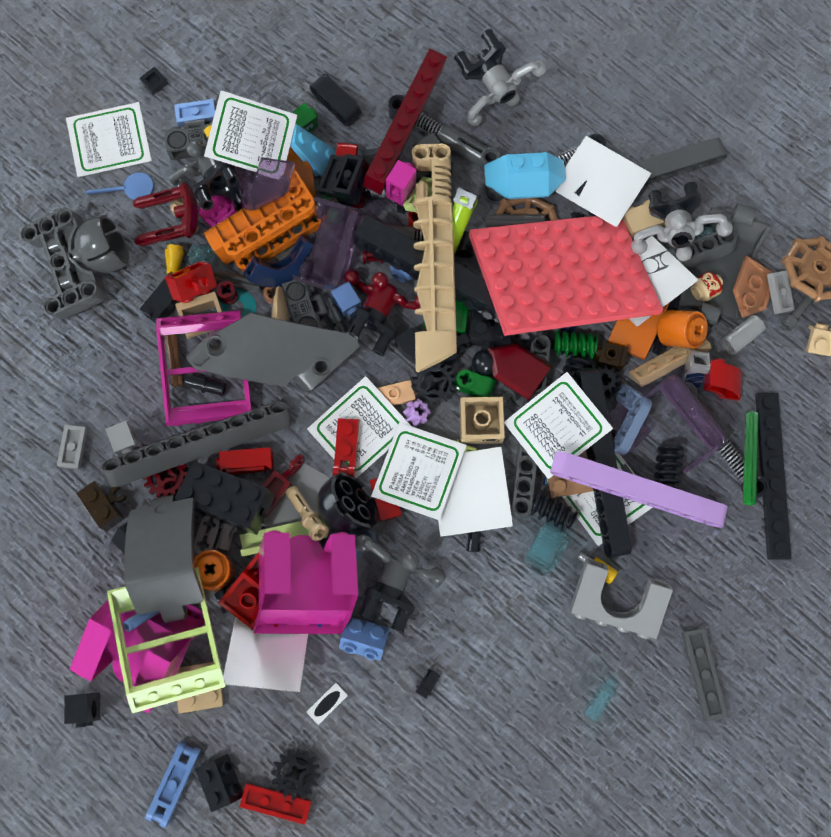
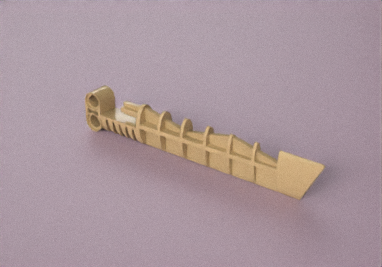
M419 144L412 149V164L417 171H432V196L428 197V183L420 181V183H416V200L413 202V207L416 209L419 219L413 223V227L422 230L424 241L414 244L415 249L424 251L422 263L414 266V270L420 271L414 291L417 292L421 309L415 310V314L423 315L427 330L415 333L416 372H421L457 352L452 193L450 192L452 189L450 185L452 182L450 179L451 150L446 144Z

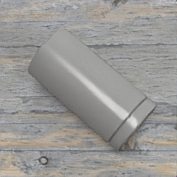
M749 316L720 340L723 349L730 355H735L765 331V324L758 316Z

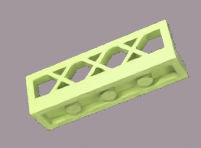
M302 521L259 530L257 535L252 533L241 534V556L259 552L264 532L278 530L281 533H290V538L297 535L310 536V532L307 528L303 527Z

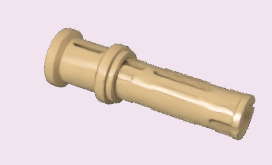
M296 486L289 487L286 490V496L301 516L303 527L309 530L312 540L318 541L323 539L329 531L327 525L321 522L320 515L317 512L312 511Z

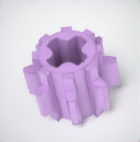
M417 399L414 403L410 401L406 404L408 408L403 411L404 416L407 418L406 422L409 421L414 426L427 422L426 417L431 414L430 409L427 408V403L424 404L420 399Z

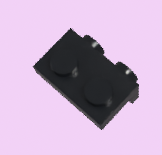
M228 754L195 768L211 812L242 798V787Z

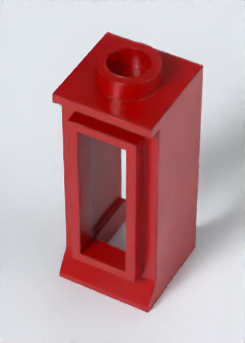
M271 447L219 451V458H216V468L230 475L266 472V469L274 472L273 451H271Z

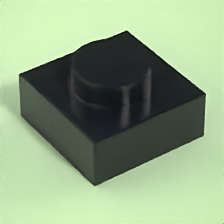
M155 67L139 78L141 83L153 95L168 84L167 79Z

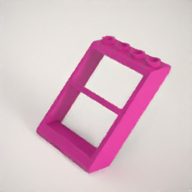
M240 310L157 318L156 332L166 426L221 421L251 411L248 380L244 379L245 400L171 408L168 376L198 373V371L193 367L167 370L164 335L221 330L241 318Z

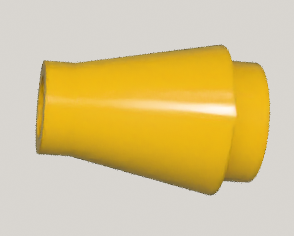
M168 244L167 249L164 250L166 274H169L170 271L174 273L180 270L185 254L183 246Z

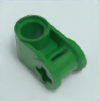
M465 369L457 374L454 383L457 386L456 390L473 397H491L496 381L490 377ZM463 378L467 379L466 384H462Z

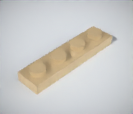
M705 339L699 348L673 347L629 371L630 378L642 388L684 365L690 351L707 352L711 350V344Z

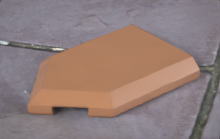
M747 255L744 257L733 288L742 318L766 310L771 296L767 274L773 273Z

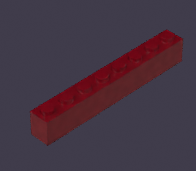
M429 48L365 175L363 187L380 195L382 194L386 186V179L399 160L444 69L447 56Z

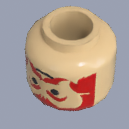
M705 272L698 276V281L691 286V293L696 300L708 302L721 294L723 280L718 274Z

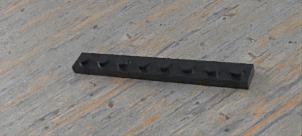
M778 393L755 394L756 412L759 415L758 442L761 476L769 483V490L763 496L767 560H790L792 558Z

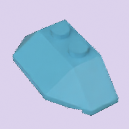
M547 152L507 154L484 165L485 185L507 199L549 197L566 180L564 160Z

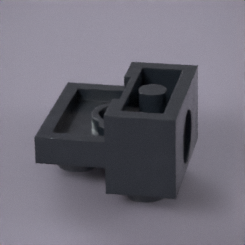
M331 154L317 191L322 195L336 197L341 202L358 205L365 188L363 187L365 175L370 166L364 157L345 154V157Z

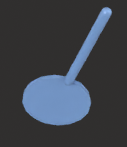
M134 173L127 177L124 186L88 190L86 194L124 190L130 199L135 200L137 197L151 194L154 184L147 174Z

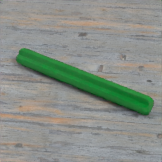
M754 411L746 413L743 504L748 506L756 504L759 415Z

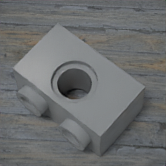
M127 421L106 429L114 453L118 456L143 447L137 430Z

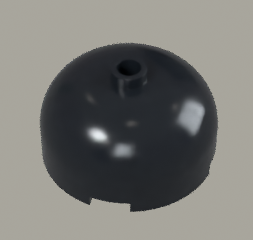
M344 472L332 476L321 486L317 496V507L322 520L333 532H346L348 535L358 537L365 534L378 523L379 511L374 498L370 499L362 489L365 485L357 478Z

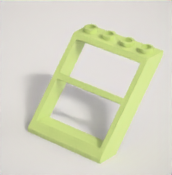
M198 567L195 568L204 595L201 607L206 626L126 648L120 617L122 613L135 610L127 589L124 586L107 591L126 696L132 713L225 687ZM204 633L208 634L214 661L213 665L134 687L128 654Z

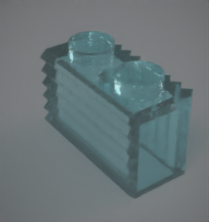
M545 522L523 561L544 574L548 573L549 570L553 572L559 561L556 559L559 551L563 553L569 543L566 540L568 534Z

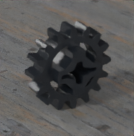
M439 362L421 372H416V369L414 370L417 376L411 377L412 382L415 383L411 385V388L416 390L414 394L416 398L420 397L422 403L427 400L430 406L433 401L440 405L441 399L447 402L446 396L454 395L451 389L457 387L453 383L456 381V377L452 375L454 372L452 368H448L445 362L442 365ZM435 380L436 384L433 385L431 381Z
M297 748L296 753L292 754V751L288 749V756L285 757L283 754H280L281 762L274 761V766L277 770L271 771V775L276 776L272 780V785H279L276 788V792L278 793L283 790L284 799L289 794L292 801H295L296 795H299L301 800H303L305 792L309 795L312 794L311 786L317 788L318 783L314 779L320 778L321 774L315 773V771L320 766L319 764L313 765L316 757L308 758L307 750L304 754H300V748ZM296 759L302 760L308 765L303 766L297 763ZM288 762L289 767L287 771L280 774L282 767ZM294 769L297 772H303L299 774V779L295 780L294 776L290 777ZM311 774L309 783L304 787L303 781L305 777ZM290 783L295 786V790L287 788L284 784Z

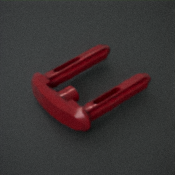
M183 182L180 187L137 197L132 204L135 208L143 209L183 199V205L174 207V214L176 218H182V224L139 234L134 239L136 245L146 246L183 236L187 238L193 237L197 229L198 207L190 185Z

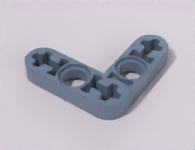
M623 384L619 387L616 400L629 411L614 438L613 445L615 452L625 455L638 435L651 409L652 401L635 388Z

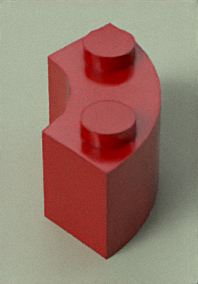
M723 359L710 361V371L708 374H705L704 391L716 393L720 399L739 401L741 399L742 371L735 366L726 364V361Z

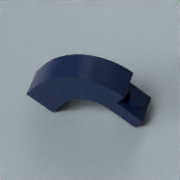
M301 234L286 258L277 262H268L253 255L243 273L248 281L259 286L281 287L283 283L296 280L307 271L310 265L305 258L311 254L313 244L308 237Z

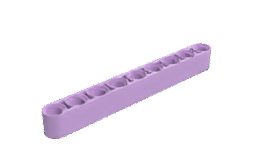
M555 452L550 471L552 475L709 526L724 527L728 506L570 453Z

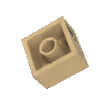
M503 397L460 398V443L502 444L505 439Z

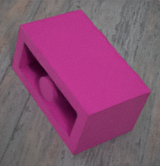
M398 160L386 179V198L404 207L403 204L416 187V169L412 164Z

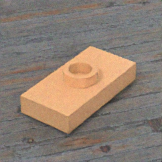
M411 380L377 388L393 406L416 401L414 391L411 388Z

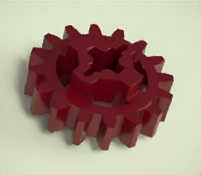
M186 464L177 466L180 476L175 473L176 467L142 478L148 481L144 484V487L150 488L149 493L151 495L156 493L157 498L163 495H176L187 474L185 470L189 467ZM159 474H161V475L170 474V476H172L173 478H170V477H169V478H165V479H164V478H162V476H160ZM153 477H155V478L157 479V483H156L157 487L155 486V484H154V482H153Z

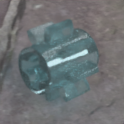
M193 244L187 254L191 265L199 261L211 264V260L214 258L212 250L205 244H200L199 246Z

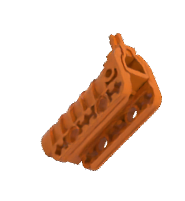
M287 161L282 180L277 182L279 187L204 232L211 248L225 265L235 261L239 269L244 272L247 265L245 266L243 260L247 259L249 263L253 253L256 257L268 261L296 244L301 234L307 237L323 227L325 223L323 214L295 168H290ZM316 217L318 222L314 223L312 218ZM296 226L303 227L301 232L293 234V229ZM279 238L283 239L282 244L278 243ZM260 248H268L267 253H265L264 255H258V251Z

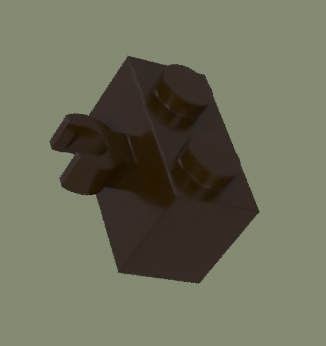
M93 481L76 494L98 527L108 531L125 519L114 503L125 501L127 496L122 494L120 497H116V492L121 489L120 486L112 487L108 494L101 484Z

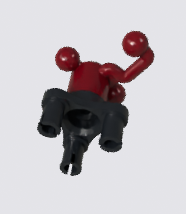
M350 269L344 275L345 282H349L350 285L368 294V297L363 307L355 310L349 320L350 325L346 333L353 338L355 336L356 339H359L363 329L379 333L380 336L372 351L379 356H384L390 342L394 341L397 335L387 320L393 306L400 304L407 309H421L418 296L415 297L414 301L406 300L403 295L399 294L395 286L388 283V277L383 272L375 273L372 277V284L367 285L360 281V275L356 270Z

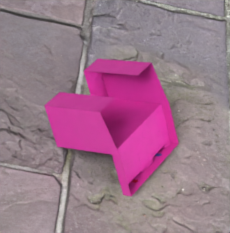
M278 530L264 532L259 548V612L254 623V634H342L350 620L358 597L355 535H348L346 532L330 534L322 551L320 543L312 540L307 535H297L290 538V533H281Z
M107 600L89 618L69 670L80 677L92 681L113 661V671L117 678L124 683L109 600ZM189 604L186 605V619L165 623L161 613H158L130 632L124 629L123 622L134 616L136 611L122 613L120 617L126 648L206 626L203 611ZM196 636L128 654L134 687L176 675L190 642ZM149 708L142 711L149 714L153 708Z

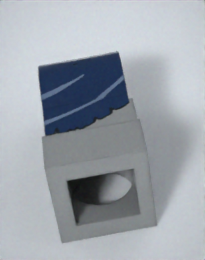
M690 351L684 366L682 383L690 382L696 388L701 387L705 374H708L710 371V353ZM694 358H701L703 361L694 363Z

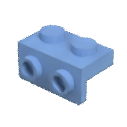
M350 617L343 630L339 649L349 654L355 653L365 656L369 660L381 661L390 628Z

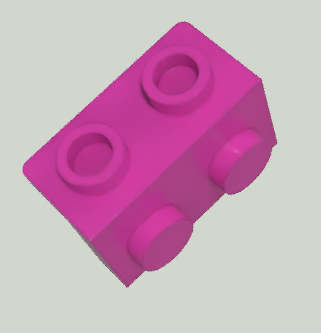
M211 196L214 202L213 208L203 210L200 207L198 214L212 228L236 213L229 199L222 196Z

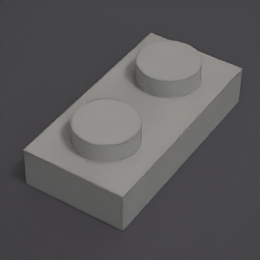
M787 270L767 274L774 314L795 310Z
M64 425L57 461L59 468L80 470L88 431L86 427Z

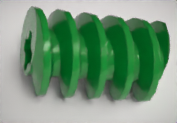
M556 330L554 350L557 352L558 357L564 351L567 358L570 352H573L574 357L581 353L582 359H585L588 353L590 359L593 360L597 351L598 334L593 339L592 333H589L585 339L584 333H580L577 338L575 332H572L569 337L567 331H564L560 337L559 331Z

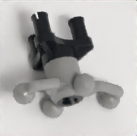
M492 29L485 30L481 35L489 47V51L488 49L482 50L484 55L479 52L477 57L480 60L472 64L465 51H460L454 56V60L461 68L465 80H482L490 92L489 96L481 97L469 110L467 121L471 126H478L482 122V115L479 111L486 104L492 105L498 102L506 103L510 107L516 106L520 100L517 93V85L521 82L523 75L532 72L534 76L540 77L546 72V64L541 60H536L514 71L511 77L502 64L506 47L502 42H499Z
M695 182L686 183L684 185L686 196L675 201H662L661 192L659 190H652L649 193L650 195H648L650 215L663 220L665 228L657 225L637 232L631 244V249L633 253L638 255L645 253L648 244L643 238L657 234L658 240L669 242L671 246L677 248L676 256L678 260L687 261L692 257V249L689 245L694 241L695 236L703 232V224L717 223L716 232L724 237L732 233L733 225L723 214L702 215L697 217L695 221H692L691 215L702 204V198L700 193H698Z

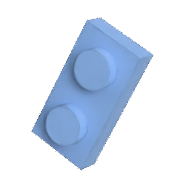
M213 99L174 105L178 126L185 125L184 122L201 119H204L205 122L213 121L216 111Z

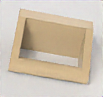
M215 292L196 297L188 303L179 302L175 304L179 316L193 315L215 307L217 312H223ZM210 331L191 332L185 334L187 339L208 333Z

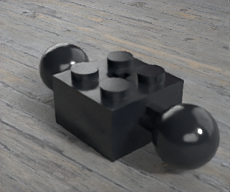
M473 310L468 337L470 339L469 344L482 347L473 356L472 367L477 374L489 376L493 374V358L488 349L510 345L511 335L504 336L500 323L487 319L481 313Z

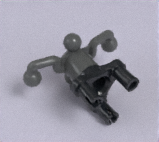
M197 141L190 142L187 145V153L197 158L191 165H184L170 175L169 180L173 184V188L180 187L183 182L189 185L188 181L183 178L188 172L194 176L202 175L203 180L192 187V192L195 198L199 200L203 210L213 208L214 202L211 196H222L229 199L236 212L246 207L247 204L242 197L243 192L238 185L239 177L236 175L235 166L205 157L206 149L203 150L202 145Z
M360 535L355 540L356 549L363 553L370 550L384 562L376 585L366 588L364 593L365 599L358 615L374 622L380 604L384 602L391 604L398 609L391 628L404 633L410 614L413 615L415 610L414 605L404 594L410 574L429 578V581L433 584L442 583L446 575L439 567L432 568L431 570L417 567L419 560L413 553L402 555L395 550L386 551L372 542L371 538L367 535Z

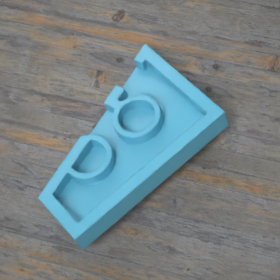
M295 125L290 147L303 162L307 161L310 164L315 176L319 175L322 178L331 154L336 155V150L299 125Z

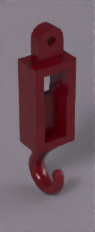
M302 454L295 456L289 463V468L281 475L274 470L262 485V487L268 488L275 495L265 518L269 516L286 495V490L293 486L288 480L303 465L304 456Z

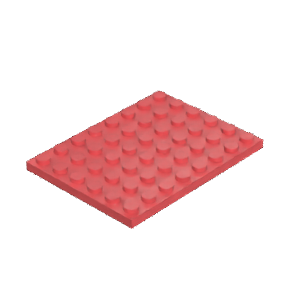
M598 216L471 229L469 232V238L504 336L659 315L663 311L640 256L633 253L631 249L633 240L623 219L617 227Z

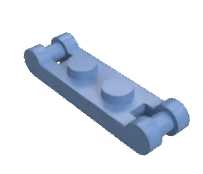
M182 740L175 750L145 816L146 820L151 822L155 820L160 823L159 826L167 828L176 805L202 749L197 747L191 748L187 746L188 743ZM183 754L190 757L187 763L180 760ZM159 806L166 808L164 814L157 811Z

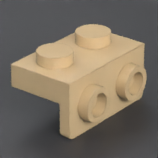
M824 323L809 324L808 329L811 332L806 351L831 356V328H829V325Z

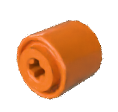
M667 310L662 314L658 323L659 340L667 347L699 348L704 343L708 332L707 320L703 313L699 311Z
M206 550L194 558V568L198 567L204 589L217 592L231 585L236 571L234 563L228 556L217 550ZM215 564V574L209 573L206 575V566H213Z

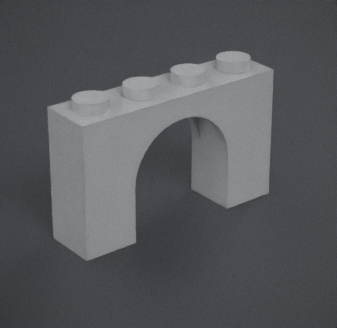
M585 558L570 605L571 613L582 620H586V618L595 620V623L601 626L609 624L615 626L621 632L628 633L631 631L644 639H650V637L657 639L673 591L671 585L648 578L640 603L630 611L615 612L607 608L601 601V592L608 573L607 565Z

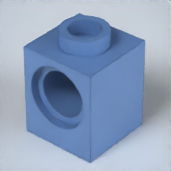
M349 282L331 291L332 298L344 318L347 316L352 317L357 308H362L361 301Z

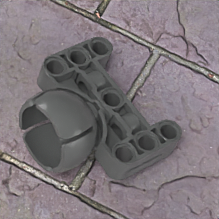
M63 207L22 228L20 235L23 241L36 248H44L58 294L49 297L44 302V311L48 315L63 320L105 300L107 292L98 273L118 271L128 263L129 251L122 234L119 231H115L105 236V233L116 229L115 223L107 216L98 215L83 222L80 215L69 208Z

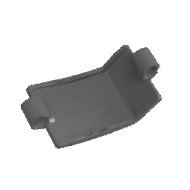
M737 203L732 212L711 207L708 215H725L727 220L732 223L733 230L737 233L736 246L732 253L689 269L696 278L705 272L718 274L723 280L721 294L708 302H703L694 298L691 293V286L681 293L679 302L697 308L699 312L703 313L708 324L717 326L719 316L735 321L740 316L733 293L735 282L744 257L747 255L755 260L757 252L771 227L768 223L754 219L756 208ZM717 223L703 224V232L698 235L697 239L716 232Z
M175 494L153 499L150 507L131 510L128 516L125 539L124 583L136 614L141 615L160 611L165 623L186 619V605L199 603L204 599L194 568L195 502L193 498L176 501L174 500Z

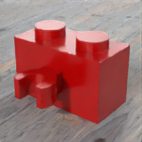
M199 261L165 276L172 299L182 303L191 302L194 300L193 297L208 294L211 292V289L217 287L211 265L207 262Z

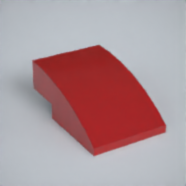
M259 552L218 602L219 605L252 630L254 629V623L259 612Z

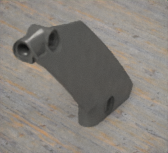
M250 312L219 331L212 330L208 332L206 338L185 357L198 372L203 370L238 379L283 387L293 379L305 392H308L358 349V339L355 336L354 338L349 336L346 332L294 323ZM213 338H218L221 343L214 346L209 341ZM319 361L326 362L322 368H317L315 365Z

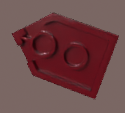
M519 344L488 349L493 358V377L528 401L552 368L551 365Z

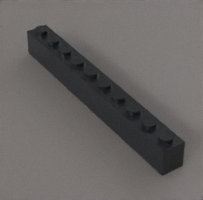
M366 215L354 232L353 244L358 249L371 253L376 259L383 260L391 264L393 268L402 270L413 279L418 280L420 271L414 270V266L422 263L424 251L414 248V244L417 242ZM454 262L455 300L463 303L468 309L476 310L485 318L500 323L484 278ZM540 331L521 333L519 336L534 341Z

